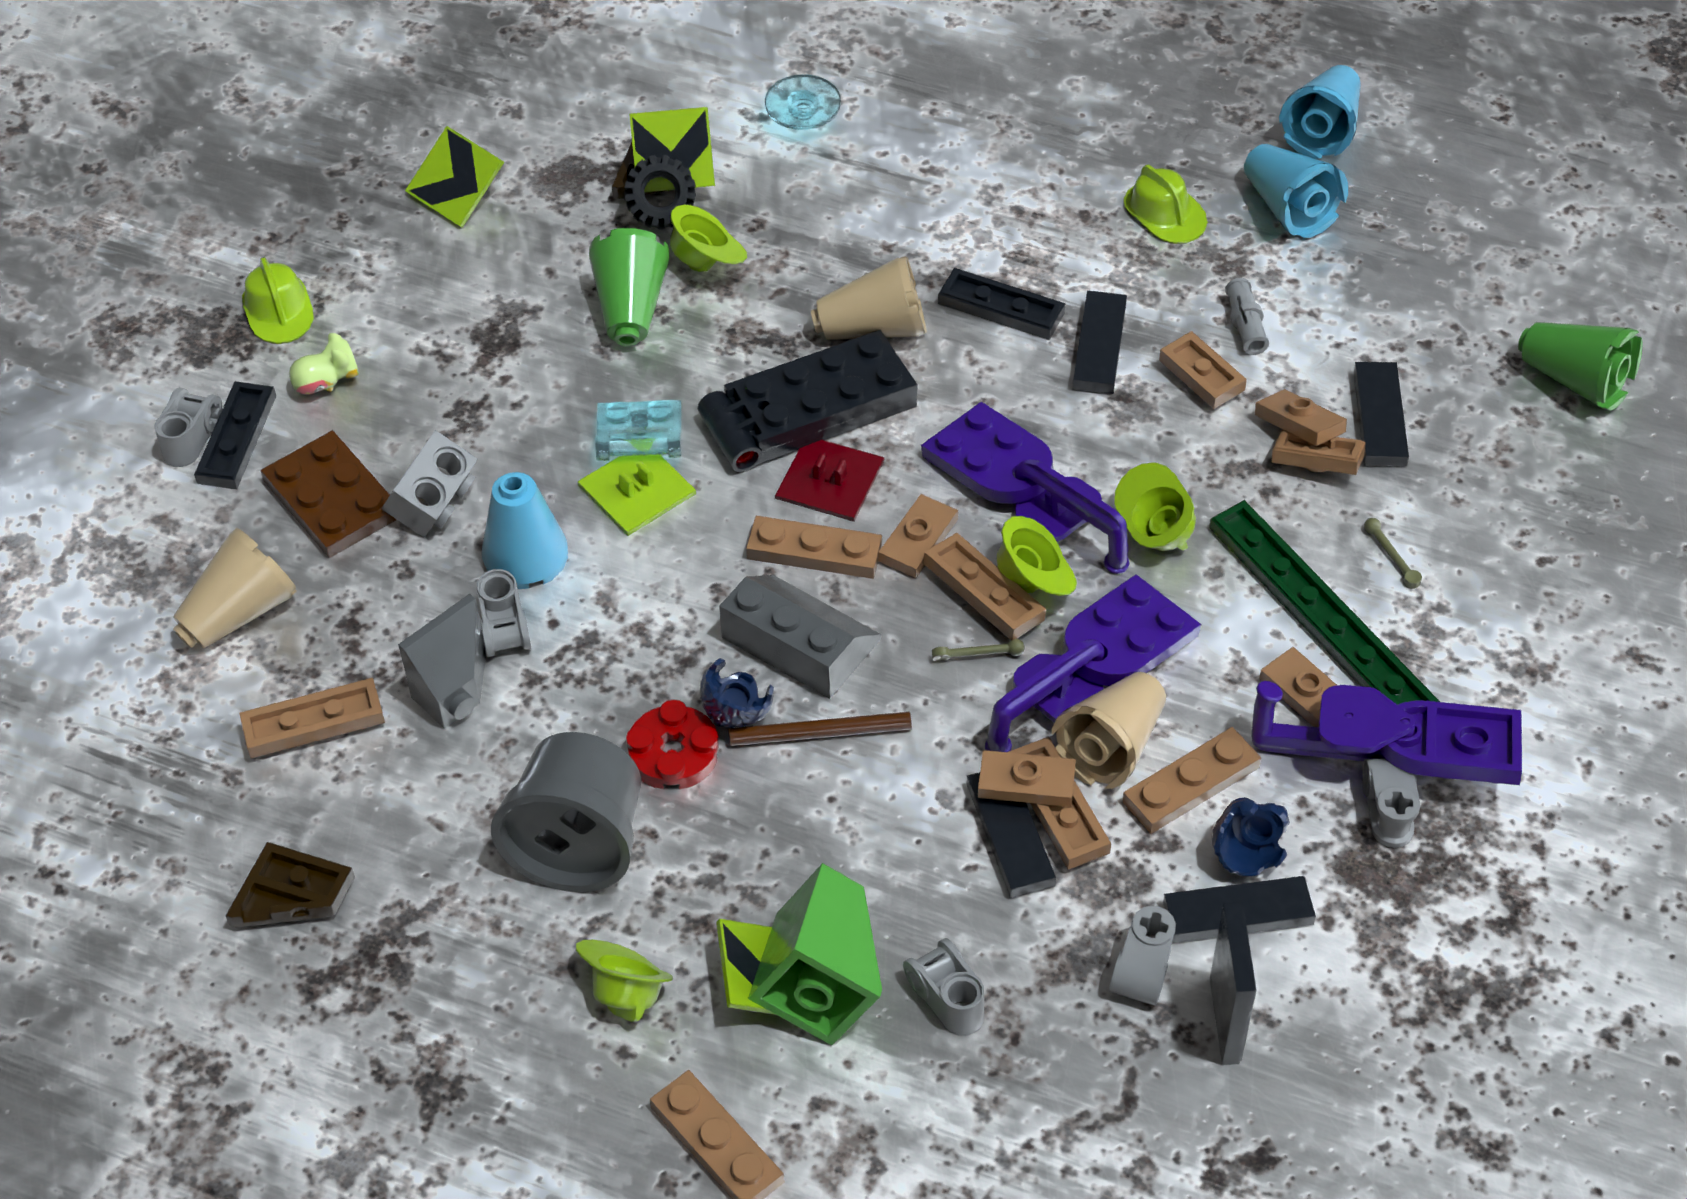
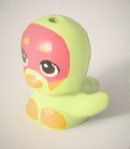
M336 333L328 334V344L321 353L306 355L297 359L291 365L289 371L290 381L294 390L304 395L315 394L322 390L332 392L338 379H349L359 375L348 342Z

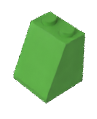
M822 863L776 913L748 999L824 1042L833 1045L880 998L882 985L864 886Z

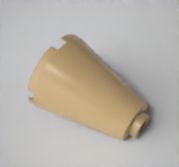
M898 257L816 301L817 309L811 310L816 333L824 332L827 340L855 339L881 330L886 338L919 337L926 334L924 314L920 298L918 299L916 292V282L908 257Z
M238 528L227 536L173 616L178 623L173 628V631L190 648L197 643L202 648L210 646L290 599L297 592L295 584L270 556L266 557L257 549L258 544Z
M1135 672L1066 709L1057 717L1052 726V735L1056 732L1058 742L1055 748L1061 758L1076 759L1074 775L1076 778L1088 785H1092L1095 781L1108 784L1105 787L1106 789H1113L1125 783L1132 775L1166 703V693L1163 686L1155 677L1144 672Z

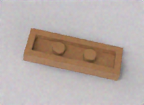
M756 515L746 547V553L749 560L874 579L878 565V552L882 548V535Z
M958 533L953 534L925 551L923 564L1010 640L1017 639L1045 621L1046 608L1017 583L1005 577L996 565Z
M373 678L239 713L251 759L385 723Z
M1231 727L1124 791L1122 802L1146 830L1152 834L1259 769L1261 757Z
M1049 737L1008 752L1060 757ZM1075 781L1071 807L1030 803L1068 870L1110 854L1111 842Z
M687 1070L650 1098L651 1109L732 1199H764L785 1183L784 1173L690 1070Z

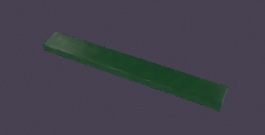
M1245 500L1210 519L1209 528L1359 686L1375 688L1397 705L1419 700L1440 702Z

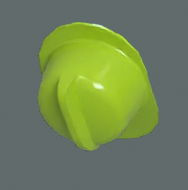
M1150 165L1143 166L1135 185L1126 192L1124 197L1125 209L1148 231L1162 241L1173 244H1186L1197 240L1205 232L1208 223L1206 212L1187 193L1184 179L1171 169H1155Z
M685 204L676 206L671 211L670 220L674 227L670 236V247L676 257L687 264L692 270L704 272L708 271L717 261L739 264L747 259V251L709 212L696 206Z
M265 257L260 258V266L248 274L245 280V291L242 294V303L250 327L254 334L265 342L274 344L290 343L301 338L310 329L314 320L312 304L304 283L289 266L280 263H269Z
M1156 462L1143 463L1130 469L1120 479L1115 490L1114 504L1116 510L1126 520L1127 529L1134 540L1143 547L1161 551L1174 550L1176 548L1182 551L1188 549L1186 541L1191 537L1195 529L1196 517L1192 499L1177 476L1167 466Z
M1014 516L1004 522L1001 530L1003 541L998 549L996 562L998 569L1005 577L1017 583L1027 593H1033L1041 589L1050 594L1064 596L1070 595L1075 591L1077 585L1075 575L1064 558L1056 539L1045 526L1034 519L1024 516Z
M593 939L582 940L576 943L575 951L592 966L593 995L595 1000L607 1005L609 1011L614 1015L630 1022L639 1021L643 1016L644 1010L654 1006L663 982L673 980L671 974L660 970L645 957L624 946Z

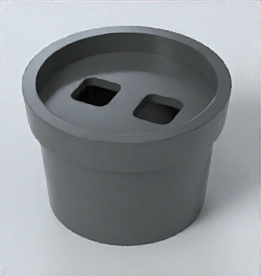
M563 732L545 738L535 748L518 784L506 794L492 819L491 836L497 851L516 871L539 884L554 889L570 892H591L605 889L617 883L629 868L634 843L632 822L641 788V775L637 765L620 747L592 734Z

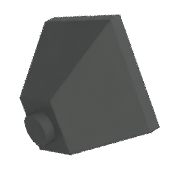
M468 594L398 644L411 698L444 729L456 720L467 717L474 707L480 704L486 648L476 598Z

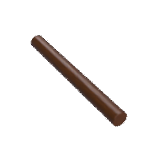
M910 712L729 728L730 746L912 730Z

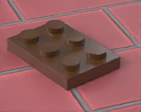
M333 430L260 470L266 485L328 558L335 556L397 520L381 509L390 494Z

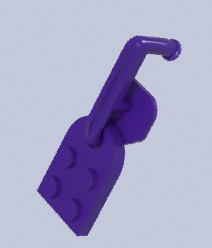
M978 403L921 444L923 458L989 501L1003 504L1016 503V516L1034 519L1045 526L1057 542L1065 539L1084 523H1090L1108 535L1109 552L1104 558L1105 568L1113 574H1122L1129 568L1127 523L1120 513L1103 502L1101 494L1094 487L1080 478L1064 477L1055 471L1051 450L1041 439L985 403Z
M1135 574L1077 614L1069 622L1062 646L1063 655L1038 654L1016 669L1013 676L1014 689L999 699L993 706L985 750L1011 751L1012 744L1008 738L1011 721L1032 706L1055 723L1057 717L1063 711L1103 690V685L1111 686L1135 672L1148 673L1197 638L1202 624Z
M1261 681L1256 687L1257 696L1254 703L1251 737L1255 747L1262 751L1355 761L1386 759L1395 767L1411 774L1520 786L1522 776L1521 710L1423 700L1409 701L1397 705L1375 688L1335 685L1326 689L1322 694L1319 727L1273 723L1275 705L1282 699L1283 692L1277 684L1270 681Z

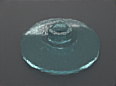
M801 74L783 78L773 84L765 96V109L768 116L777 124L795 130H809L821 127L832 121L837 116L841 107V96L835 85L815 75Z

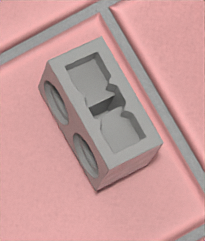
M435 430L381 509L425 538L433 525L441 529L454 511L455 507L449 504L453 495L456 494L462 499L476 478L469 472L478 459ZM438 467L445 469L450 475L442 473ZM416 497L426 500L429 506L420 503Z

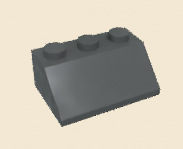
M775 575L746 576L719 605L723 639L831 699L881 640L880 633Z

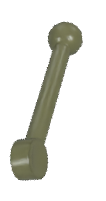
M1368 518L1364 523L1365 531L1376 537L1403 573L1404 585L1410 589L1419 587L1422 580L1421 573L1408 567L1381 531L1380 521L1376 518Z
M1014 639L1008 644L955 649L936 647L932 649V659L935 662H943L954 657L1010 653L1012 656H1019L1024 652L1025 646L1020 639Z

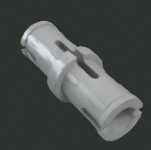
M1236 278L1231 280L1225 287V292L1228 295L1232 308L1231 322L1239 330L1243 350L1249 355H1257L1263 353L1269 347V340L1266 337L1262 324L1264 314L1261 306L1255 303L1250 282L1245 278Z

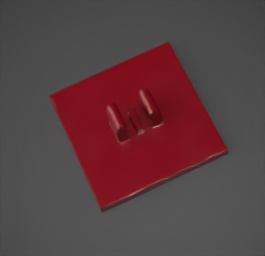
M825 440L799 448L775 494V499L855 522L885 461V457Z

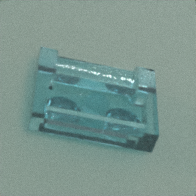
M681 400L598 403L597 436L595 438L596 460L610 461L612 456L668 454L669 459L682 458Z

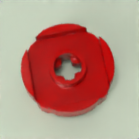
M668 700L661 707L646 712L633 724L626 736L628 753L639 769L641 781L654 788L664 789V784H679V789L692 787L708 777L717 762L719 744L714 724L705 714L692 707H686L685 703L680 700ZM671 741L681 742V751L677 752L674 749H670L667 752L663 751L666 743Z

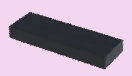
M957 268L952 270L938 293V304L1047 340L1051 339L1065 314L1066 303Z
M1087 290L1072 389L1114 394L1127 295Z
M1355 362L1353 372L1361 440L1366 442L1365 455L1363 457L1364 466H1407L1409 452L1397 362Z
M234 381L194 473L197 484L238 489L275 401L276 393L274 386Z
M980 772L967 775L966 785L1010 898L1055 887V873L1026 802L978 798Z
M1305 876L1166 893L1163 898L1164 909L1169 911L1176 923L1173 943L1217 938L1223 903L1241 902V905H1244L1248 934L1314 925L1316 918Z

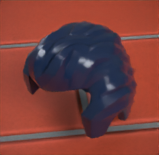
M719 658L705 671L700 682V699L703 702L702 706L708 717L714 721L715 725L719 727L724 726L725 728H741L762 720L771 709L774 687L769 685L766 695L763 698H759L757 682L753 675L746 672H736L729 677L721 678L719 672L726 662L724 659Z
M1246 797L1231 801L1221 817L1216 821V825L1212 830L1214 854L1224 869L1228 870L1229 873H1236L1240 876H1256L1264 869L1280 866L1287 857L1285 848H1281L1278 844L1280 837L1286 832L1290 824L1286 808L1281 805H1275V803L1256 804L1255 801Z

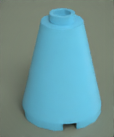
M1345 65L1333 66L1293 92L1284 102L1279 115L1280 124L1282 122L1286 142L1298 153L1314 159H1321L1322 156L1333 154L1336 156L1341 154L1352 142L1357 128L1361 87L1360 78L1352 68Z
M1261 144L1255 147L1245 160V175L1284 229L1294 236L1300 235L1303 238H1311L1324 232L1338 218L1339 214L1335 211L1340 201L1346 203L1348 180L1344 172L1333 164L1270 144Z
M513 472L501 476L493 484L481 555L487 571L493 569L509 571L514 576L518 589L530 588L529 583L543 580V584L552 581L564 569L568 559V544L562 529L535 481L527 474Z

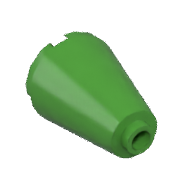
M617 228L610 230V237L600 240V235L596 236L589 246V260L606 332L610 339L621 346H634L647 337L669 263L668 244L665 241L663 245L657 242L656 234L637 228Z
M1536 322L1522 332L1518 343V350L1522 352L1524 362L1598 407L1611 411L1616 409L1628 394L1627 391L1621 390L1626 379L1635 380L1642 357L1643 341L1641 337L1635 336L1639 332L1631 328Z

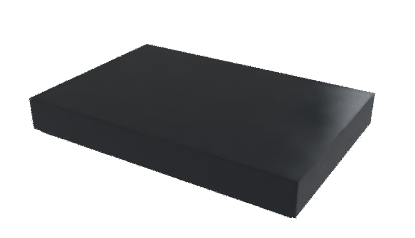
M1241 902L1223 903L1210 973V985L1222 1065H1236L1242 1061L1257 991L1244 905L1242 906Z

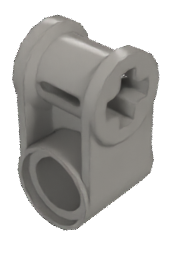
M180 387L172 392L167 406L154 425L163 460L168 465L173 467L187 466L199 457L222 411V400L219 396L213 394L208 395V397L189 394L187 389Z
M493 569L485 572L477 582V593L482 614L480 621L487 657L494 656L495 651L522 646L525 650L531 649L525 612L521 608L514 576L509 571L503 569Z
M1365 759L1362 783L1364 797L1368 803L1372 834L1380 844L1387 847H1403L1410 843L1413 838L1414 819H1416L1420 811L1417 775L1395 767L1386 759Z
M1151 905L1143 907L1136 912L1124 948L1120 950L1109 992L1154 1006L1157 1005L1168 968L1167 962L1171 953V945L1176 927L1175 920L1168 910L1160 906ZM1148 934L1154 935L1155 938L1148 937Z
M944 938L938 942L937 948L917 960L909 958L903 962V969L910 985L918 996L926 1001L948 1031L957 1035H969L981 1028L984 1022V985L964 961L961 953L951 940ZM966 1001L971 1004L966 1006H959L954 1003Z

